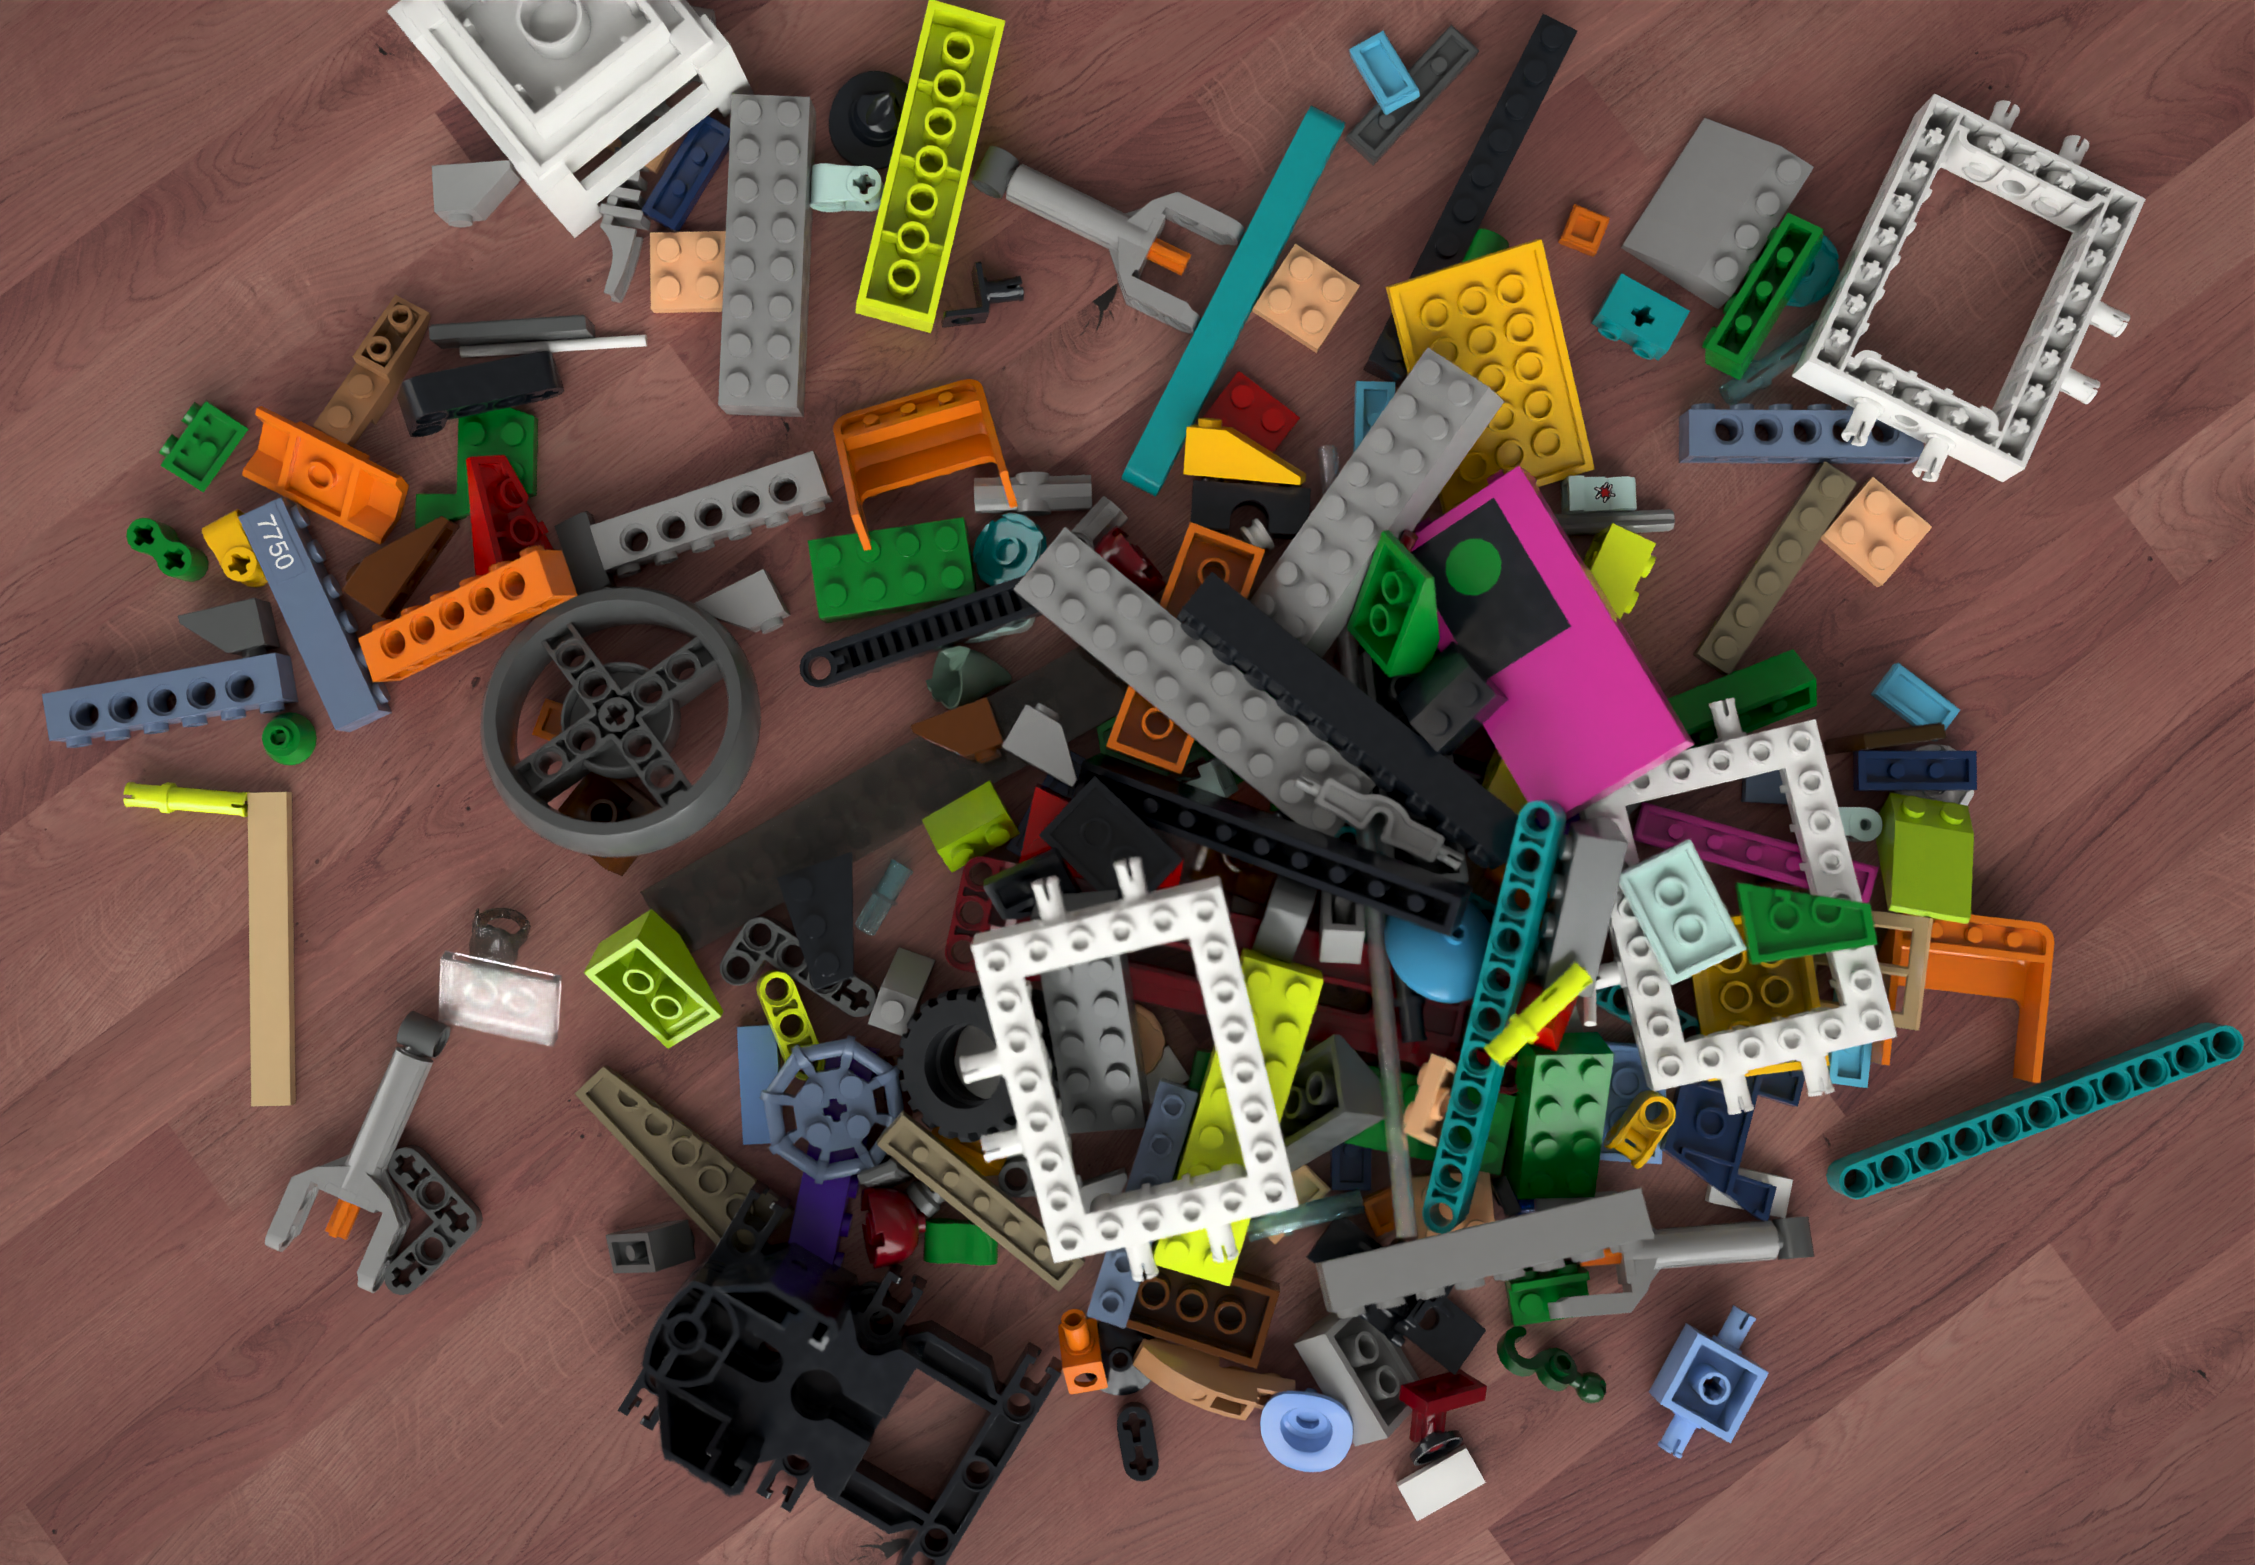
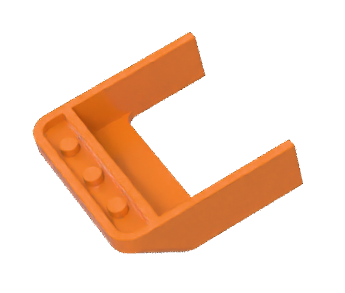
M964 379L853 411L838 418L833 425L849 509L864 551L872 549L863 510L864 500L896 488L911 486L920 481L948 475L975 465L993 462L998 466L1010 508L1018 506L982 384L977 380Z
M1899 912L1896 913V914H1903V915H1911V914H1905V913H1899ZM1972 914L1968 924L1933 918L1924 989L2009 998L2016 1001L2019 1006V1020L2013 1078L2040 1083L2055 942L2051 930L2039 922ZM1888 928L1877 956L1878 962L1908 967L1912 931ZM1881 973L1890 1010L1895 1011L1898 986L1906 985V977ZM1892 1038L1872 1043L1871 1062L1890 1066Z

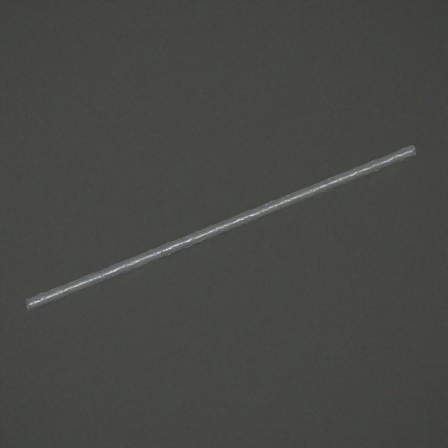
M1334 445L1318 448L1323 496L1340 473L1338 449ZM1348 621L1337 636L1340 674L1362 690L1357 640L1347 630ZM1361 766L1357 767L1371 779V774ZM1374 815L1366 829H1356L1358 846L1378 853ZM1364 906L1396 1237L1417 1236L1408 1139L1407 1134L1404 1133L1406 1126L1404 1124L1405 1110L1390 962L1384 942L1385 913Z

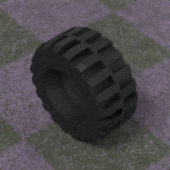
M982 985L949 990L938 994L937 998L927 1000L920 1006L921 1013L913 1014L908 1021L907 1028L911 1031L902 1034L899 1047L903 1048L904 1052L903 1056L897 1057L898 1070L903 1069L904 1080H900V1085L903 1092H909L911 1100L908 1101V1104L914 1113L920 1111L924 1115L921 1121L928 1128L940 1127L938 1132L941 1136L948 1139L958 1137L961 1142H975L980 1140L982 1135L1016 1129L1018 1122L1006 1078H1003L1001 1074L993 1095L989 1099H984L976 1096L964 1086L955 1068L954 1051L956 1042L961 1032L968 1025L982 1030L989 1036L995 1046L997 1045ZM1032 1004L1035 1019L1037 1020L1036 1017L1040 1014V1012ZM1047 1022L1041 1023V1038L1045 1044L1047 1057L1051 1060V1057H1054L1053 1046L1049 1045L1046 1035L1050 1034V1029ZM1052 1066L1051 1080L1056 1078V1066Z

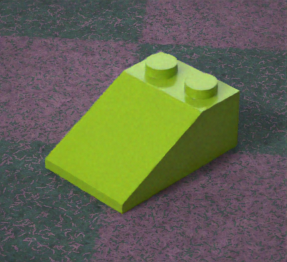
M1890 793L1879 813L1883 826L1881 833L1876 838L1888 911L1968 924L1971 919L1974 831L1968 806Z
M652 909L601 941L584 971L587 977L668 1049L720 1018L724 1012L681 936Z

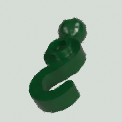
M1512 1327L1500 1337L1497 1343V1354L1501 1363L1511 1373L1526 1377L1536 1372L1541 1383L1550 1390L1563 1391L1570 1385L1575 1388L1578 1397L1583 1402L1594 1404L1603 1400L1606 1394L1605 1380L1595 1372L1589 1371L1583 1374L1577 1372L1575 1361L1564 1350L1549 1348L1539 1352L1533 1358L1527 1359L1519 1355L1515 1348V1343H1518L1527 1334L1524 1327Z

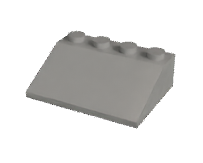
M1704 118L1621 248L1711 306L1719 309L1731 298L1749 270L1750 264L1755 261L1767 242V236L1772 228H1776L1814 167L1780 145Z

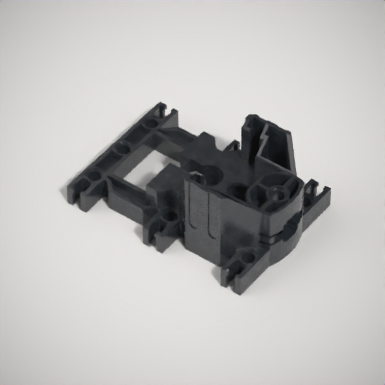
M757 1180L714 1251L692 1271L658 1317L645 1347L642 1361L643 1369L618 1411L628 1416L634 1406L638 1408L642 1399L637 1394L641 1389L645 1388L651 1394L657 1396L658 1405L657 1407L654 1406L648 1417L646 1415L642 1417L640 1424L652 1431L659 1421L661 1449L664 1459L677 1463L687 1469V1472L705 1483L709 1482L724 1491L723 1494L728 1497L742 1494L757 1464L773 1460L756 1490V1493L770 1499L774 1492L771 1490V1486L775 1476L780 1470H784L788 1475L797 1478L794 1488L787 1485L782 1492L785 1497L781 1508L791 1512L813 1476L816 1490L882 1531L892 1534L915 1529L899 1554L896 1565H912L913 1557L917 1552H922L925 1556L932 1558L933 1560L930 1565H946L1061 1376L1062 1361L1053 1356L1045 1369L1046 1374L1039 1383H1034L1030 1378L1025 1377L1024 1374L1030 1363L1034 1365L1042 1350L1033 1343L1028 1342L1005 1382L999 1381L992 1355L933 1320L909 1326L905 1325L906 1320L925 1290L927 1280L916 1274L913 1275L910 1280L913 1283L911 1293L903 1303H900L894 1297L886 1294L892 1281L900 1284L903 1276L900 1275L903 1266L900 1264L892 1265L889 1267L870 1301L866 1302L861 1295L857 1275L844 1267H839L834 1263L831 1265L795 1242L788 1244L789 1241L775 1245L767 1243V1240L792 1200L784 1195H781L778 1201L773 1200L769 1207L775 1213L768 1222H764L759 1217L750 1213L754 1201L758 1200L762 1193L766 1195L770 1189L769 1186ZM740 1229L749 1230L755 1237V1243L750 1245L742 1243L737 1236V1231ZM878 1311L887 1312L892 1317L893 1323L880 1325L875 1321L873 1314ZM765 1342L776 1348L779 1352L770 1351L766 1347ZM916 1368L987 1410L933 1500L862 1458L871 1444L877 1426L882 1418H887ZM1015 1393H1022L1030 1401L1024 1406H1017L1010 1401L1009 1397ZM795 1455L801 1456V1457H803L804 1459H800V1458L796 1457ZM973 1461H982L989 1469L985 1472L977 1473L969 1467V1464ZM939 1528L946 1532L947 1537L935 1539L928 1531Z

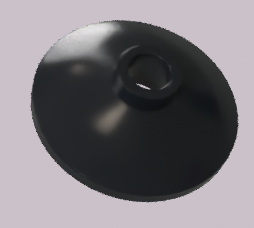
M1103 1321L1098 1322L1101 1357L1108 1384L1107 1388L1100 1390L1108 1394L1121 1396L1133 1394L1143 1389L1151 1380L1133 1366V1357L1143 1339H1156L1155 1336L1128 1327L1124 1329ZM1116 1353L1126 1354L1128 1361L1124 1365L1115 1364L1113 1356ZM1085 1373L1090 1381L1096 1377L1093 1373Z

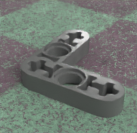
M416 1145L404 1146L394 1151L388 1164V1170L392 1178L434 1222L385 1271L384 1280L386 1286L391 1292L398 1295L409 1294L420 1287L480 1229L483 1221L482 1212L479 1207L424 1149ZM402 1156L404 1158L413 1156L416 1159L412 1165L419 1174L425 1173L428 1170L430 1175L422 1179L416 1186L414 1180L420 1178V1176L412 1169L406 1172L403 1171L401 1167L405 1161ZM432 1181L439 1182L445 1189V1197L440 1203L432 1202L426 1196V1187ZM455 1199L458 1203L451 1208L458 1215L465 1212L469 1215L470 1218L466 1223L470 1228L466 1226L460 1229L457 1228L455 1225L458 1220L457 1215L452 1210L443 1214L440 1209L446 1207ZM434 1237L442 1242L444 1250L440 1258H430L425 1253L424 1244L427 1238ZM417 1260L422 1266L410 1274V1281L401 1283L398 1280L401 1275L399 1269L404 1270Z

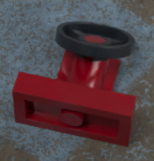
M1459 1369L1455 1375L1447 1372L1401 1385L1399 1400L1413 1408L1409 1439L1414 1443L1420 1441L1418 1447L1410 1454L1414 1465L1419 1466L1435 1461L1450 1453L1462 1443L1463 1438L1458 1430L1444 1432L1446 1413L1453 1409L1485 1401L1487 1391L1485 1384Z

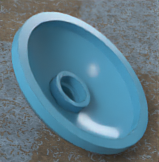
M1469 900L1461 925L1453 932L1456 937L1453 935L1448 937L1388 915L1384 929L1385 948L1396 973L1415 992L1437 1002L1459 1003L1475 997L1492 927L1484 914Z

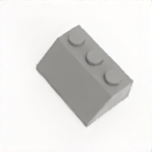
M1337 1312L1331 1313L1314 1323L1294 1343L1323 1394L1337 1400L1348 1410L1353 1422L1352 1442L1355 1446L1388 1438L1411 1414L1413 1408L1399 1400L1400 1387L1402 1384L1420 1379L1402 1349L1391 1343L1383 1333L1368 1321L1361 1319L1359 1316L1342 1319L1338 1318Z

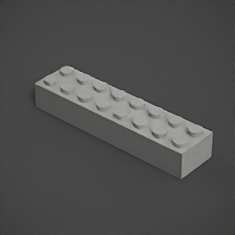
M732 94L718 405L727 415L804 417L813 208L810 207L812 166L815 164L817 117L810 97Z
M1427 348L1250 602L1322 659L1351 618L1382 531L1390 530L1398 540L1404 530L1413 531L1505 401L1488 386L1430 348Z
M1637 1188L1315 1263L1326 1311L1337 1312L1338 1318L1344 1319L1365 1314L1364 1305L1376 1303L1377 1309H1387L1406 1304L1404 1296L1415 1294L1416 1299L1421 1300L1446 1294L1444 1287L1453 1284L1455 1290H1468L1486 1285L1484 1277L1491 1275L1494 1276L1495 1281H1505L1525 1276V1267L1532 1266L1534 1272H1543L1564 1267L1563 1259L1568 1257L1572 1258V1262H1586L1605 1257L1603 1249L1610 1248L1611 1253H1624L1644 1248L1643 1240L1653 1238L1654 1233L1642 1190Z

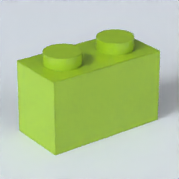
M990 781L921 819L937 852L951 872L965 866L970 859L982 856L1020 834L1004 802Z

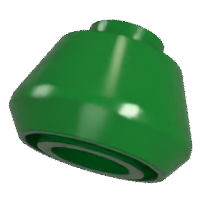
M286 712L275 716L268 722L263 730L262 742L266 753L275 762L282 765H297L311 756L316 746L317 735L313 724L305 716Z

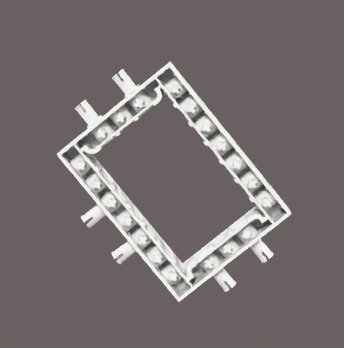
M1934 93L1914 115L1792 374V377L1855 408L1845 430L1842 432L1841 437L1844 441L1848 442L1852 435L1854 436L1851 442L1852 445H1866L1867 438L1877 419L1925 443L1926 445L1912 472L1916 477H1920L1922 471H1924L1925 473L1921 480L1928 482L1937 481L1947 455L2001 482L2024 470L2059 391L2072 396L2085 405L2091 402L2098 392L2096 389L2100 387V381L2070 368L2089 324L2116 338L2124 331L2128 325L2126 322L2130 320L2129 314L2117 310L2100 300L2146 199L2081 167V161L2090 146L2089 142L2084 138L2079 148L2076 147L2081 136L2069 135L2065 137L2062 148L2057 155L2011 132V127L2019 115L2020 108L2014 104L2010 112L2006 113L2011 103L2006 100L1996 102L1992 115L1987 120ZM1941 167L2072 232L1992 411L1984 406L1978 408L1952 395L1954 391L1948 388L1942 390L1916 377L1918 373L1912 370L1906 372L1882 360V355L1877 352L1864 350L1851 357L1859 337L1868 330L1870 324L1867 323V320L1874 305L1883 297L1886 291L1882 288L1890 271L1901 259V256L1898 255L1906 237L1915 229L1917 225L1914 222L1922 203L1930 197L1932 193L1930 185Z
M1734 698L1710 703L1709 708H1711L1718 735L1715 743L1682 751L1579 813L1580 820L1602 816L1610 817L1628 841L1622 867L1623 871L1639 863L1626 805L1779 770L1783 785L1779 786L1780 792L1786 795L1793 824H1789L1790 831L1796 834L1803 861L1799 863L1800 870L1806 873L1811 895L1862 902L1815 719L1747 735L1746 732L1742 733ZM1618 884L1608 927L1615 957L1613 962L1600 964L1597 974L1598 978L1596 979V990L1619 984L1623 988L1646 1084L1651 1090L1659 1091L1712 1078L1721 1079L1728 1114H1739L1741 1110L1748 1112L1754 1109L1744 1075L1748 1073V1070L1792 1060L1801 1061L1808 1096L1822 1095V1092L1828 1094L1835 1091L1825 1056L1829 1055L1828 1052L1897 1037L1875 948L1872 945L1826 953L1833 978L1829 980L1830 987L1835 988L1840 1007L1812 1008L1811 1011L1790 1015L1788 1018L1781 1016L1772 1017V1022L1751 1027L1742 1025L1732 1026V1029L1708 1034L1709 1036L1697 1034L1684 1040L1671 986Z
M1133 857L1129 858L1132 876L1129 875L1125 859L1114 864L1124 899L1065 912L1058 877L1047 878L1048 882H1046L1049 896L1047 895L1043 879L1031 884L1032 889H1034L1041 919L975 934L971 947L997 1045L996 1050L960 1057L962 1072L965 1071L963 1078L966 1084L1000 1074L1007 1080L1018 1122L1017 1128L990 1135H982V1150H986V1153H984L986 1162L1019 1153L1027 1157L1054 1263L1125 1247L1132 1271V1279L1143 1281L1142 1264H1144L1147 1280L1158 1274V1268L1155 1265L1149 1241L1205 1228L1209 1237L1213 1261L1224 1262L1222 1245L1225 1246L1228 1261L1239 1255L1230 1222L1294 1208L1299 1205L1219 876L1148 893L1141 866V858ZM1189 937L1246 1169L1238 1164H1228L1222 1166L1220 1171L1190 1177L1189 1173L1182 1175L1181 1180L1150 1186V1183L1142 1184V1189L1111 1196L1110 1192L1104 1193L1092 1200L1089 1213H1086L1081 1196V1176H1076L1071 1157L1072 1141L1070 1136L1068 1137L1065 1121L1061 1117V1099L1055 1096L1051 1080L1052 1064L1051 1060L1047 1057L1045 1044L1041 1038V1021L1035 1019L1030 998L1031 983L1030 980H1025V976Z

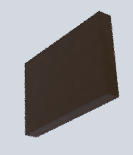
M1933 723L1826 739V742H1824L1825 755L1946 738L1944 724Z

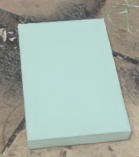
M1691 839L1678 843L1621 872L1619 885L1670 985L1746 950Z

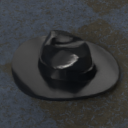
M867 71L852 77L842 86L832 103L828 126L834 148L844 160L854 166L866 165L875 170L889 167L908 89L906 82L887 72Z

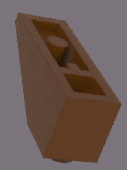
M441 516L366 556L361 563H356L348 571L345 578L347 583L342 588V591L379 617L388 620L395 619L460 526Z

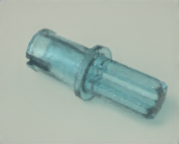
M891 859L890 865L876 888L870 889L872 895L855 922V926L860 931L870 936L876 934L892 905H898L895 900L914 871Z

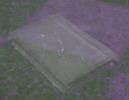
M445 951L440 958L438 1022L553 1047L558 1039L562 976Z

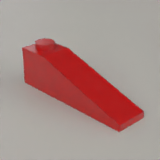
M505 455L467 458L475 576H484L490 573L489 567L503 561H515L521 558L519 553L529 547L541 545L544 547V550H554L545 535L549 532L543 521H537L527 503L529 496Z

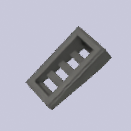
M888 1154L879 1165L869 1169H862L857 1177L860 1184L869 1188L900 1185L910 1181L914 1175Z

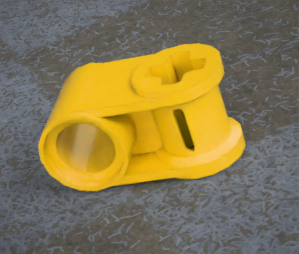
M236 509L203 527V537L214 552L223 572L228 578L253 588L264 586L268 582L238 518L244 515L241 510Z
M1652 1090L1640 1092L1622 1117L1610 1128L1603 1145L1608 1149L1614 1148L1631 1160V1166L1634 1168H1641L1650 1159L1657 1144L1673 1124L1676 1116L1674 1105L1658 1092ZM1652 1102H1660L1662 1106L1660 1115L1656 1119L1647 1120L1645 1116L1647 1106ZM1625 1139L1630 1140L1636 1146L1632 1147L1630 1144L1625 1142Z

